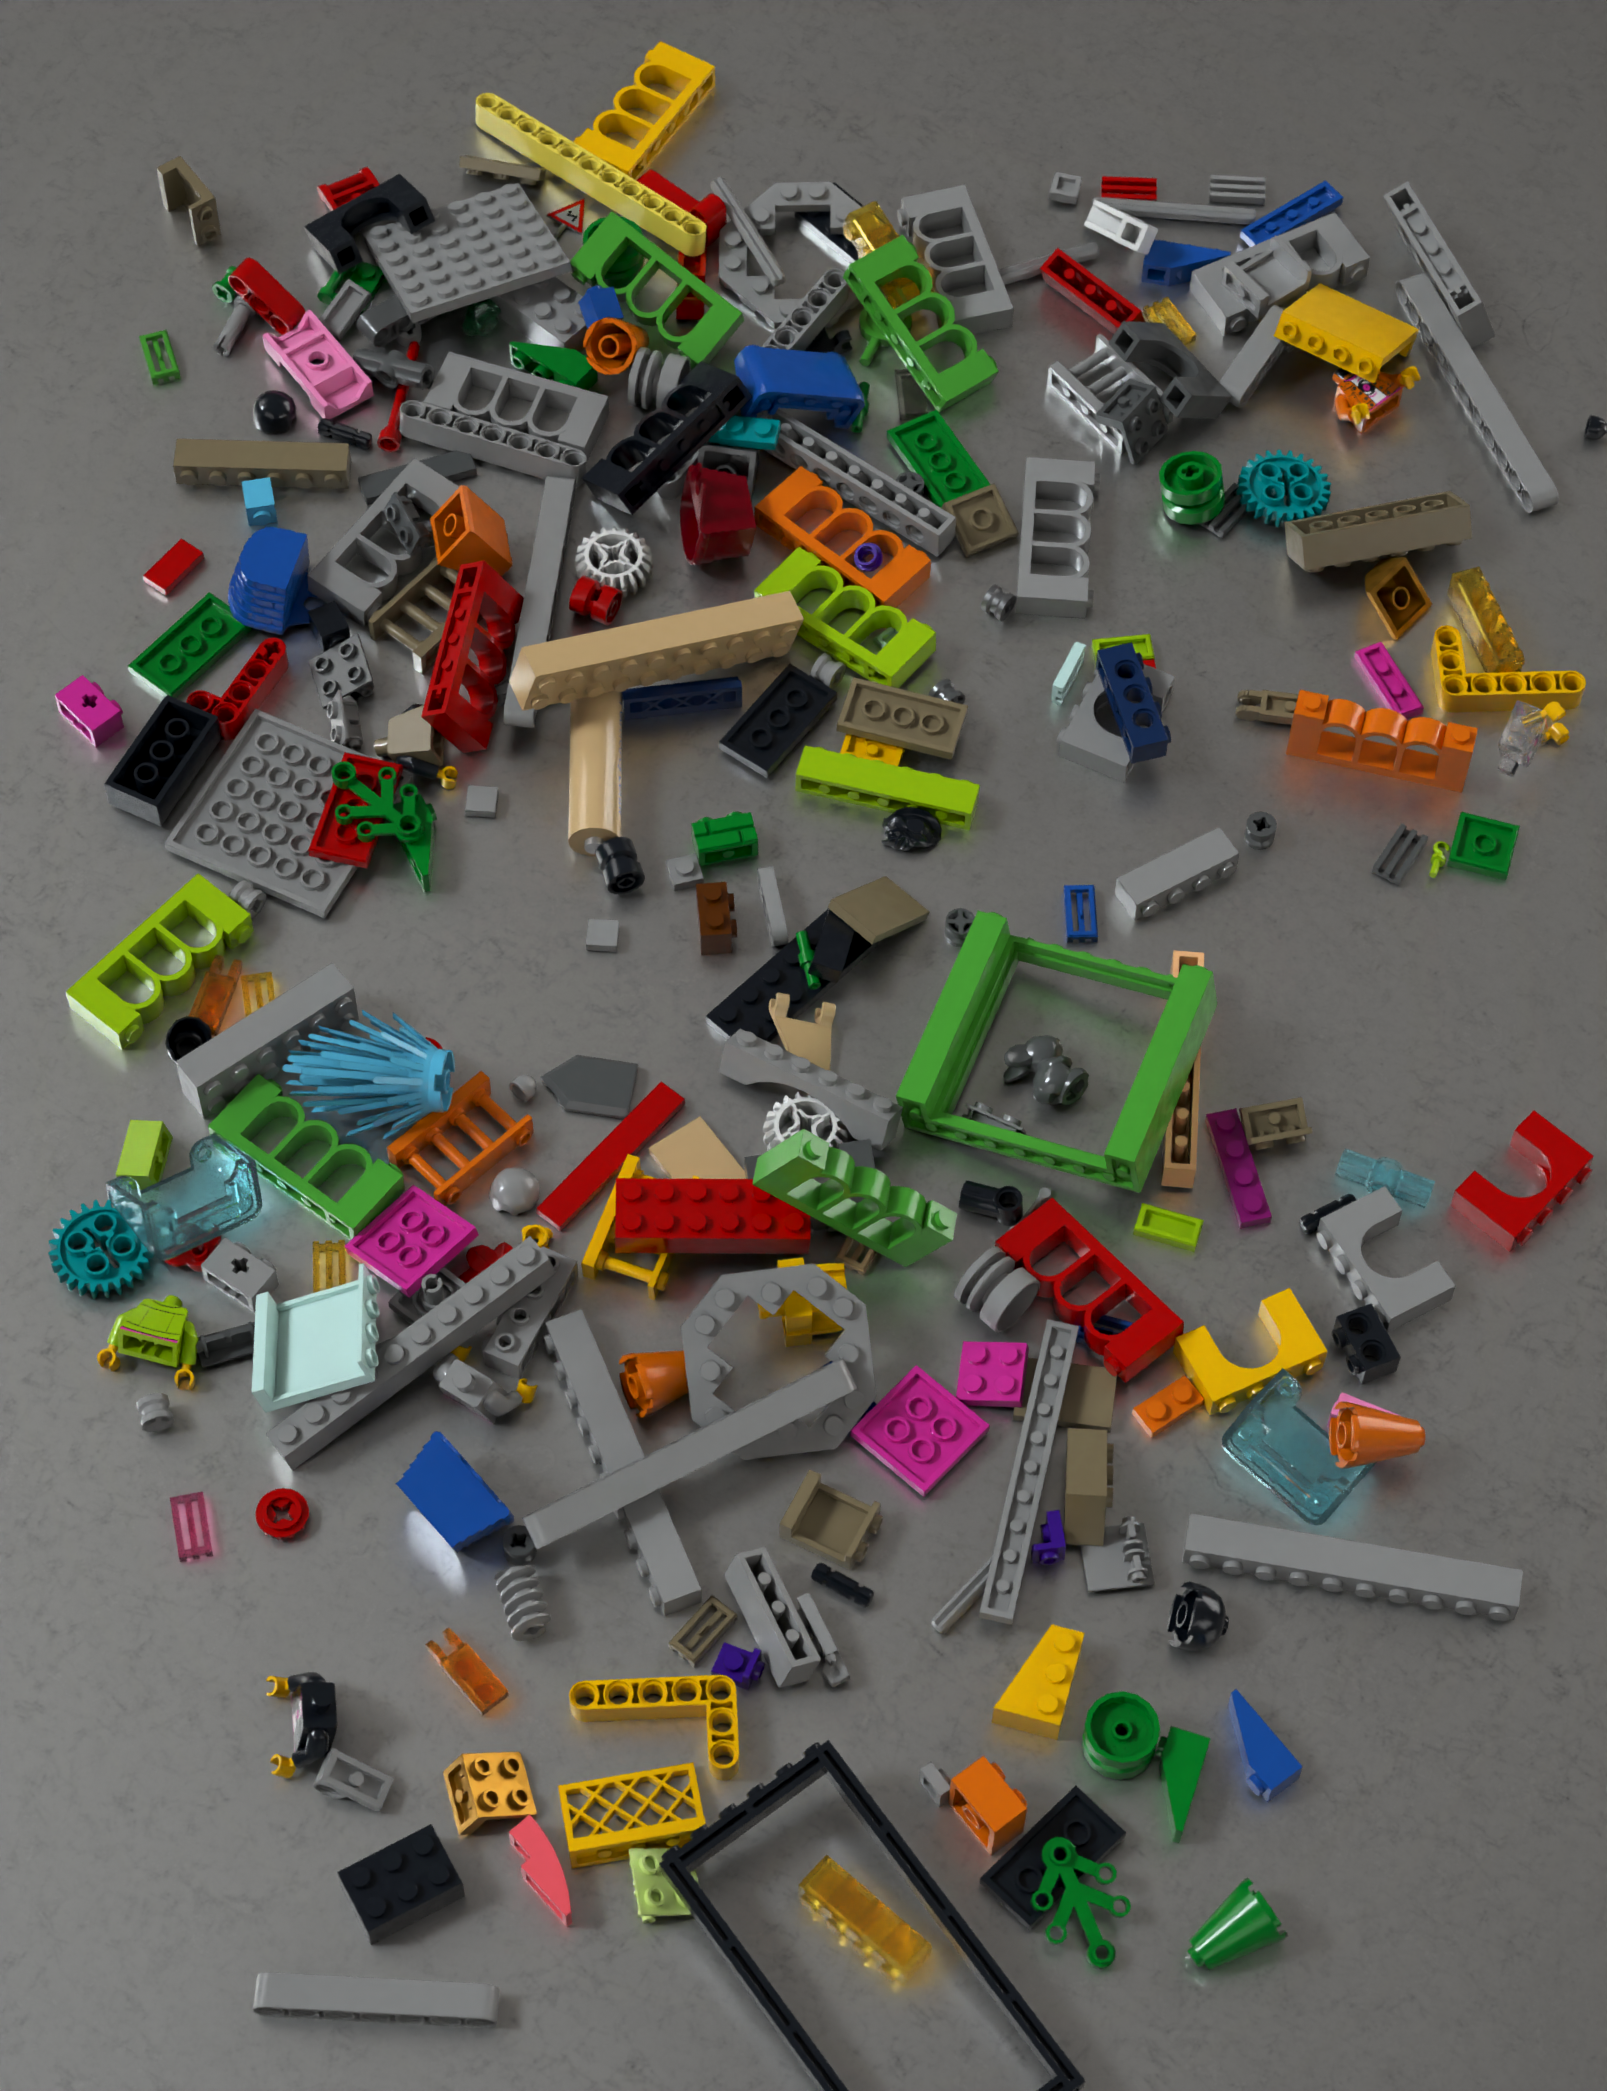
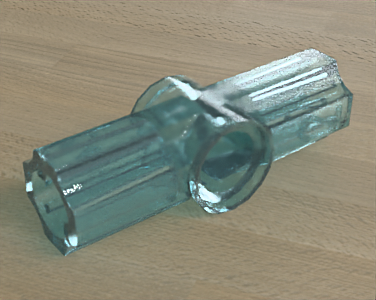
M1346 1148L1342 1153L1335 1173L1336 1176L1366 1186L1369 1193L1386 1186L1393 1197L1422 1208L1427 1206L1435 1181L1405 1171L1403 1166L1394 1159L1381 1157L1376 1160Z

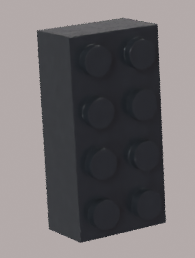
M166 695L104 783L109 804L158 826H162L221 740L222 733L219 717Z

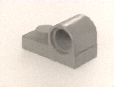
M334 1748L326 1754L313 1787L326 1796L337 1799L348 1797L377 1812L382 1809L394 1778Z

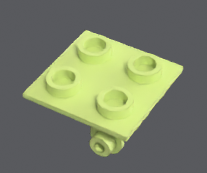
M670 1848L629 1849V1865L632 1868L633 1887L635 1888L634 1895L637 1898L639 1909L638 1917L642 1918L645 1924L655 1922L656 1916L692 1915L660 1872L659 1863L663 1861L661 1856ZM695 1869V1870H693L690 1874H691L692 1877L695 1879V1881L698 1883L697 1874H696V1869Z

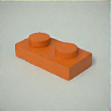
M1184 1375L1134 1407L1132 1415L1148 1435L1153 1438L1203 1406L1205 1399Z

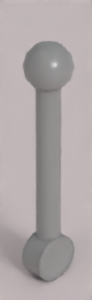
M1043 1187L1039 1190L1038 1198L1019 1222L1034 1212L1043 1201H1048L1051 1198V1190L1049 1188Z

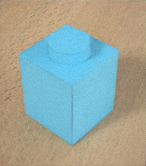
M270 477L241 481L249 526H262L277 522Z

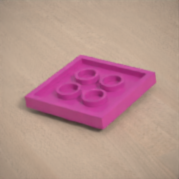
M412 1185L344 1247L348 1255L361 1264L364 1263L369 1270L410 1298L422 1287V1279L426 1275L437 1274L479 1234L475 1226L415 1185Z
M916 1365L851 1429L850 1436L925 1497L989 1432L990 1425Z

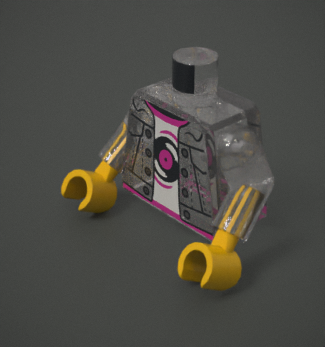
M1519 700L1516 701L1498 744L1499 753L1502 757L1498 771L1513 777L1519 765L1529 767L1538 747L1548 744V740L1551 738L1557 745L1568 741V729L1562 723L1557 722L1566 715V711L1558 702L1552 701L1542 710ZM1547 716H1549V718L1554 723L1549 729L1546 719Z

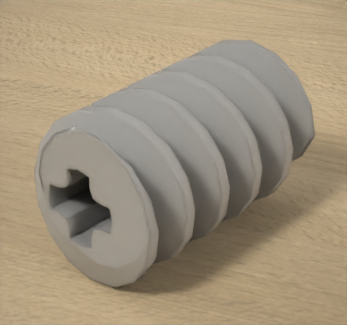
M532 1565L506 1568L494 1577L497 1581V1590L501 1593L500 1600L504 1604V1613L508 1616V1626L512 1629V1638L516 1641L538 1638L546 1631L543 1625L551 1620L550 1614L541 1613L547 1608V1604L544 1601H537L541 1599L543 1592L540 1589H534L539 1585V1579L530 1577L536 1572L535 1566Z

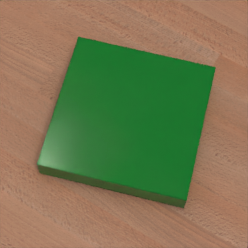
M1461 812L1447 866L1506 880L1520 826Z

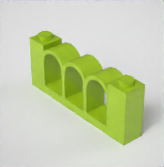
M800 547L793 551L754 590V598L790 591L796 604L814 589L825 588L831 590L833 593L812 614L798 606L804 621L797 635L871 682L899 688L936 651V632L929 625L922 624L914 618L908 622L905 614L895 607L885 605L876 607L873 594L867 589L853 585L844 587L840 573L831 567L821 566V560L814 553L807 552ZM858 608L863 610L865 614L844 635L828 625L845 609ZM891 627L898 631L876 655L860 645L877 629Z
M198 873L66 991L69 1007L123 1050L129 1043H134L139 1039L144 1031L143 1024L150 1023L159 1017L165 1005L164 996L173 997L189 990L196 976L194 968L204 969L212 967L225 955L226 946L233 950L239 943H244L249 939L254 931L251 914ZM190 916L214 935L215 938L210 944L196 948L184 944L171 931ZM159 943L185 965L179 972L165 976L152 971L140 959ZM128 971L154 993L148 1000L133 1004L122 1000L109 987Z

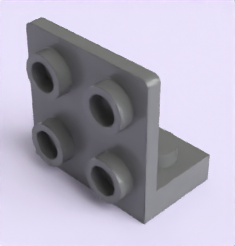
M1128 379L1095 414L1099 424L1121 430L1130 463L1135 465L1168 431L1156 386Z

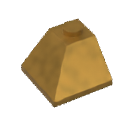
M1406 557L1383 558L1365 575L1366 594L1393 640L1398 639L1433 605Z

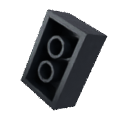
M432 1824L337 1872L340 1886L371 1945L465 1897L463 1883Z

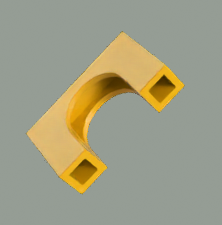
M1290 1288L1261 1300L1258 1315L1277 1348L1276 1357L1262 1367L1243 1368L1229 1362L1220 1353L1205 1325L1175 1338L1173 1353L1189 1381L1205 1399L1204 1407L1209 1415L1219 1411L1220 1413L1229 1412L1238 1403L1246 1399L1250 1401L1256 1400L1273 1387L1283 1388L1292 1383L1298 1376L1305 1373L1306 1375H1312L1322 1369L1328 1351Z

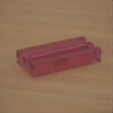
M203 1491L171 1497L170 1502L180 1562H185L187 1558L193 1557V1560L200 1559L202 1555L207 1557L213 1556ZM193 1501L198 1502L204 1546L198 1547L192 1509ZM185 1503L191 1549L186 1550L178 1504Z

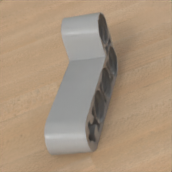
M1273 305L1219 382L1232 395L1229 402L1239 408H1242L1247 403L1281 352L1285 350L1289 353L1295 347L1274 337L1282 311L1284 310L1277 305Z

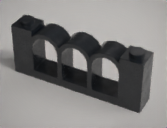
M700 361L681 380L683 383L676 386L666 395L662 402V409H657L642 418L636 425L634 436L627 437L617 443L609 451L606 460L601 458L582 477L597 499L633 515L752 398L740 378ZM698 407L689 417L685 416L689 411ZM669 435L661 444L657 443L663 437ZM643 461L635 470L629 471L634 465Z

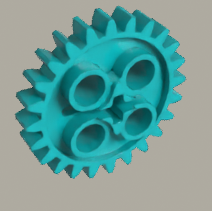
M1278 449L1274 456L1271 452L1266 451L1265 458L1256 454L1255 461L1250 459L1247 461L1246 467H1242L1238 478L1237 495H1241V504H1247V512L1255 510V519L1264 516L1265 524L1274 520L1276 527H1279L1281 522L1320 516L1322 511H1326L1331 495V483L1327 482L1328 474H1321L1322 466H1312L1313 459L1305 462L1303 461L1302 453L1296 458L1293 457L1291 450H1289L1286 456ZM1284 474V482H1281L1282 475Z
M109 1199L104 1207H100L98 1201L94 1200L92 1209H88L83 1203L81 1204V1213L78 1214L72 1209L69 1211L72 1218L70 1221L63 1218L60 1219L63 1229H53L56 1239L49 1240L52 1251L48 1252L50 1261L53 1262L51 1264L53 1272L58 1273L57 1276L60 1283L66 1282L69 1291L78 1286L80 1296H83L87 1290H90L93 1299H96L99 1291H103L105 1297L109 1298L110 1290L115 1289L121 1295L122 1285L126 1284L128 1287L134 1288L132 1279L135 1277L143 1280L144 1277L141 1269L151 1268L148 1259L154 1258L153 1248L151 1247L155 1246L153 1236H150L152 1232L150 1226L145 1225L144 1216L136 1215L134 1207L125 1212L123 1202H120L116 1208H113ZM105 1226L111 1227L107 1231H99L101 1228ZM85 1230H89L94 1235V1238L100 1247H95L93 1238L89 1236L85 1232ZM81 1244L85 1245V1246H84L82 1249H80V1250H74V1249H73V1248H74L75 1246H77V1245H81ZM123 1248H130L126 1253H118ZM108 1250L110 1259L119 1266L118 1268H114L111 1265L104 1251ZM95 1267H104L99 1272L92 1271Z

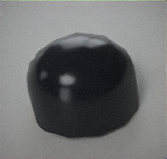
M275 390L262 393L256 399L253 406V422L256 428L271 434L286 432L290 429L292 420L296 418V406L293 398L284 392Z
M186 1016L176 1020L169 1028L165 1041L167 1054L173 1060V1063L176 1064L175 1061L212 1039L211 1028L200 1018Z

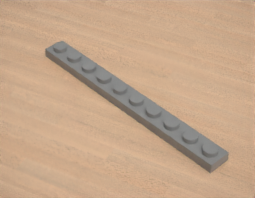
M1047 1319L979 1618L1012 1625L1079 1326Z

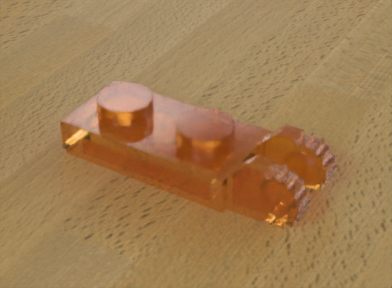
M220 955L215 956L209 972L206 971L189 1017L200 1018L209 1025L211 1034L214 1036L218 1035L243 965L241 960L234 959L228 975H221L224 967V956Z
M446 1628L442 1631L445 1641L455 1650L454 1652L446 1656L440 1646L433 1640L429 1641L425 1646L436 1662L440 1664L443 1672L483 1716L509 1696L508 1690L466 1642L463 1643L450 1628Z

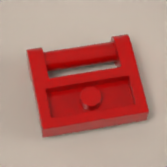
M364 167L355 175L328 186L326 184L318 186L317 191L320 199L326 203L330 211H333L380 184L368 167Z

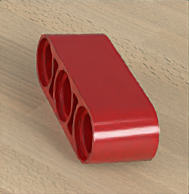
M246 258L228 277V282L233 290L274 330L282 335L293 330L300 323L306 312L301 303L260 263L252 258Z

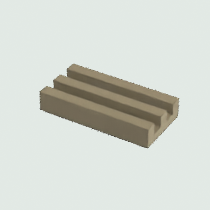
M711 1595L670 1640L668 1646L671 1650H676L681 1658H686L689 1664L695 1667L736 1622L738 1615ZM713 1607L717 1608L718 1610L711 1616V1618L700 1628V1630L693 1636V1638L685 1646H683L681 1644L683 1640L693 1631V1629L702 1621V1619L711 1611ZM724 1615H726L727 1617L719 1624V1626L710 1634V1636L701 1644V1646L694 1653H692L691 1651L697 1646V1644L706 1636V1634L715 1626V1624Z

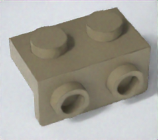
M1302 1097L1239 1109L1241 1124L1248 1145H1255L1256 1150L1275 1147L1274 1141L1286 1139L1287 1145L1304 1142V1135L1313 1133L1312 1127L1307 1125Z

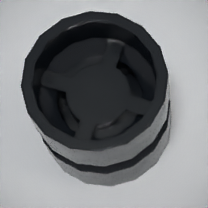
M615 837L598 846L595 851L600 869L603 871V878L610 893H630L644 883L645 875L640 862H637V853L630 838Z

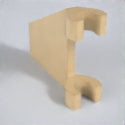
M778 992L776 999L771 998L769 1001V1013L785 1050L830 1071L831 1028L835 1017L836 1005L823 1002L822 1009L816 1008L814 1016L816 1023L787 1018L786 1014L789 1008L790 995Z

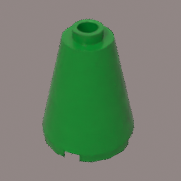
M1249 1878L1244 1879L1190 1938L1189 1943L1192 1947L1187 1952L1198 1968L1205 1965L1208 1970H1211L1278 1943L1288 1937L1286 1931H1277L1276 1928L1282 1924L1259 1891L1255 1893L1254 1890L1250 1891L1248 1889L1253 1884Z

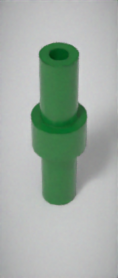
M867 382L859 383L865 405L851 424V431L854 433L862 432L864 417L868 415L870 384Z
M802 930L796 933L800 950L798 954L800 967L805 970L809 989H817L821 986L819 977L808 974L815 951L812 950L808 932Z

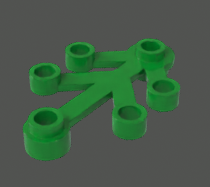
M339 762L333 766L331 771L333 783L341 789H350L370 805H339L335 809L336 821L339 824L348 825L354 819L386 818L391 822L372 824L369 821L359 823L357 826V836L360 841L370 842L375 836L395 835L399 840L410 843L419 840L423 836L425 831L424 823L415 814V803L419 798L418 789L415 785L405 784L400 788L403 814L394 809V785L397 782L396 771L392 767H383L378 772L381 785V797H379L357 779L356 769L353 764ZM386 775L392 776L390 779H384L383 777ZM407 792L414 793L412 796L404 795ZM341 813H349L348 816H340ZM407 828H413L411 831H406ZM363 830L371 831L368 834L361 833Z
M1053 1838L1044 1845L1042 1850V1860L1047 1868L1039 1889L1031 1897V1905L1038 1912H1045L1052 1906L1053 1897L1051 1892L1060 1874L1065 1891L1053 1922L1045 1930V1938L1052 1945L1061 1944L1066 1939V1925L1074 1907L1090 1944L1086 1951L1088 1963L1096 1969L1107 1968L1113 1963L1116 1951L1111 1942L1103 1939L1088 1902L1108 1910L1113 1917L1122 1918L1131 1909L1130 1901L1125 1896L1118 1895L1113 1897L1080 1883L1073 1869L1094 1876L1095 1880L1101 1885H1109L1115 1880L1117 1875L1116 1869L1110 1863L1098 1864L1077 1855L1075 1846L1066 1838ZM1060 1848L1065 1851V1860L1059 1861L1055 1859L1053 1854L1055 1849ZM1101 1868H1107L1111 1871V1878L1109 1880H1103L1100 1877L1099 1871ZM1042 1894L1047 1897V1906L1040 1907L1037 1905V1895ZM1119 1900L1125 1904L1126 1908L1123 1913H1118L1114 1910L1113 1905L1115 1901ZM1053 1927L1059 1928L1062 1932L1061 1939H1052L1050 1929ZM1098 1947L1106 1948L1108 1951L1106 1959L1102 1960L1096 1956V1949Z

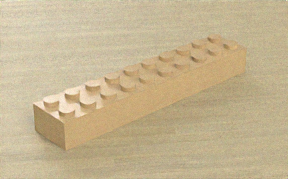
M786 591L529 645L521 648L509 683L522 711L529 709L540 710L548 705L557 703L567 704L575 699L584 697L595 698L602 693L622 692L630 687L639 685L649 686L658 681L676 680L682 676L694 673L700 675L717 668L728 669L736 664L745 662L755 663L760 659L772 656L778 658L789 652L804 618L791 592Z

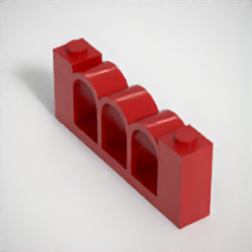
M484 560L460 565L421 715L426 722L462 753L487 750L493 726L489 719L494 716L498 703L497 691L494 685L499 684L506 674L507 664L503 649H507L513 643L515 624L519 622L524 597ZM479 613L486 621L488 632L477 623ZM470 648L478 658L479 667L468 658ZM461 684L468 691L470 703L459 694Z
M1053 1197L995 1241V1246H998L1006 1253L1005 1257L1010 1256L1015 1261L1014 1270L1023 1267L1041 1282L1037 1296L1053 1297L1054 1312L1059 1320L1067 1324L1084 1327V1338L1088 1347L1098 1355L1104 1356L1103 1363L1107 1371L1112 1376H1118L1125 1383L1174 1346L1176 1337L1183 1335L1184 1321ZM1063 1242L1080 1256L1077 1261L1057 1275H1040L1032 1268L1035 1263ZM1094 1270L1111 1286L1086 1305L1070 1304L1062 1297ZM1123 1300H1126L1142 1315L1141 1318L1127 1329L1115 1335L1102 1334L1093 1326L1100 1317L1107 1314Z

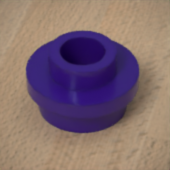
M874 543L861 544L855 551V564L864 572L874 571L883 561V552ZM870 554H873L874 557L872 558V560L866 562V557Z

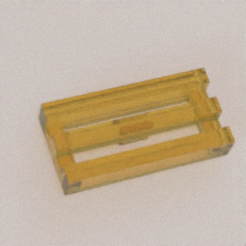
M1168 297L1162 298L1161 303L1159 301L1153 302L1152 307L1149 305L1143 307V314L1150 323H1162L1155 314L1158 313L1166 323L1165 325L1184 345L1196 341L1197 334Z
M272 972L241 976L246 1017L252 1013L248 982H254L257 1009L264 1006L261 989L262 980L267 982L269 1002L275 999Z
M332 1240L325 1241V1244L313 1241V1293L321 1291L320 1253L326 1252V1289L333 1288V1252H338L339 1285L346 1284L345 1240H338V1243H332Z

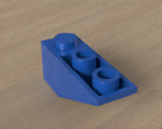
M1154 239L1148 255L1145 254L1141 282L1162 286H1173L1191 282L1192 271L1231 255V252Z

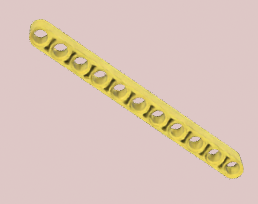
M482 93L476 97L475 122L480 129L618 214L633 221L636 225L683 254L694 257L704 253L706 224L702 220L493 93Z

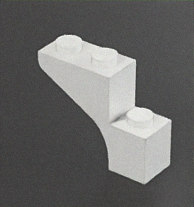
M1094 200L1090 213L1084 223V226L1113 239V241L1148 255L1159 230L1138 218L1098 200Z

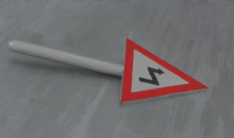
M585 198L546 214V217L561 224L553 234L556 240L566 227L582 235Z

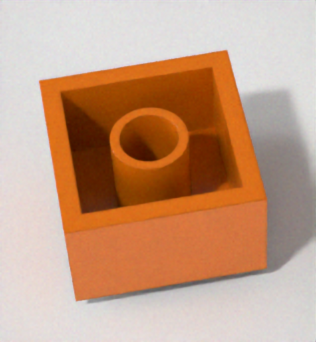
M983 1755L951 1779L948 1804L992 1856L1023 1833L1027 1802L1019 1790L1016 1788L1012 1790L1004 1781L1005 1775L1001 1768L995 1762L990 1764Z

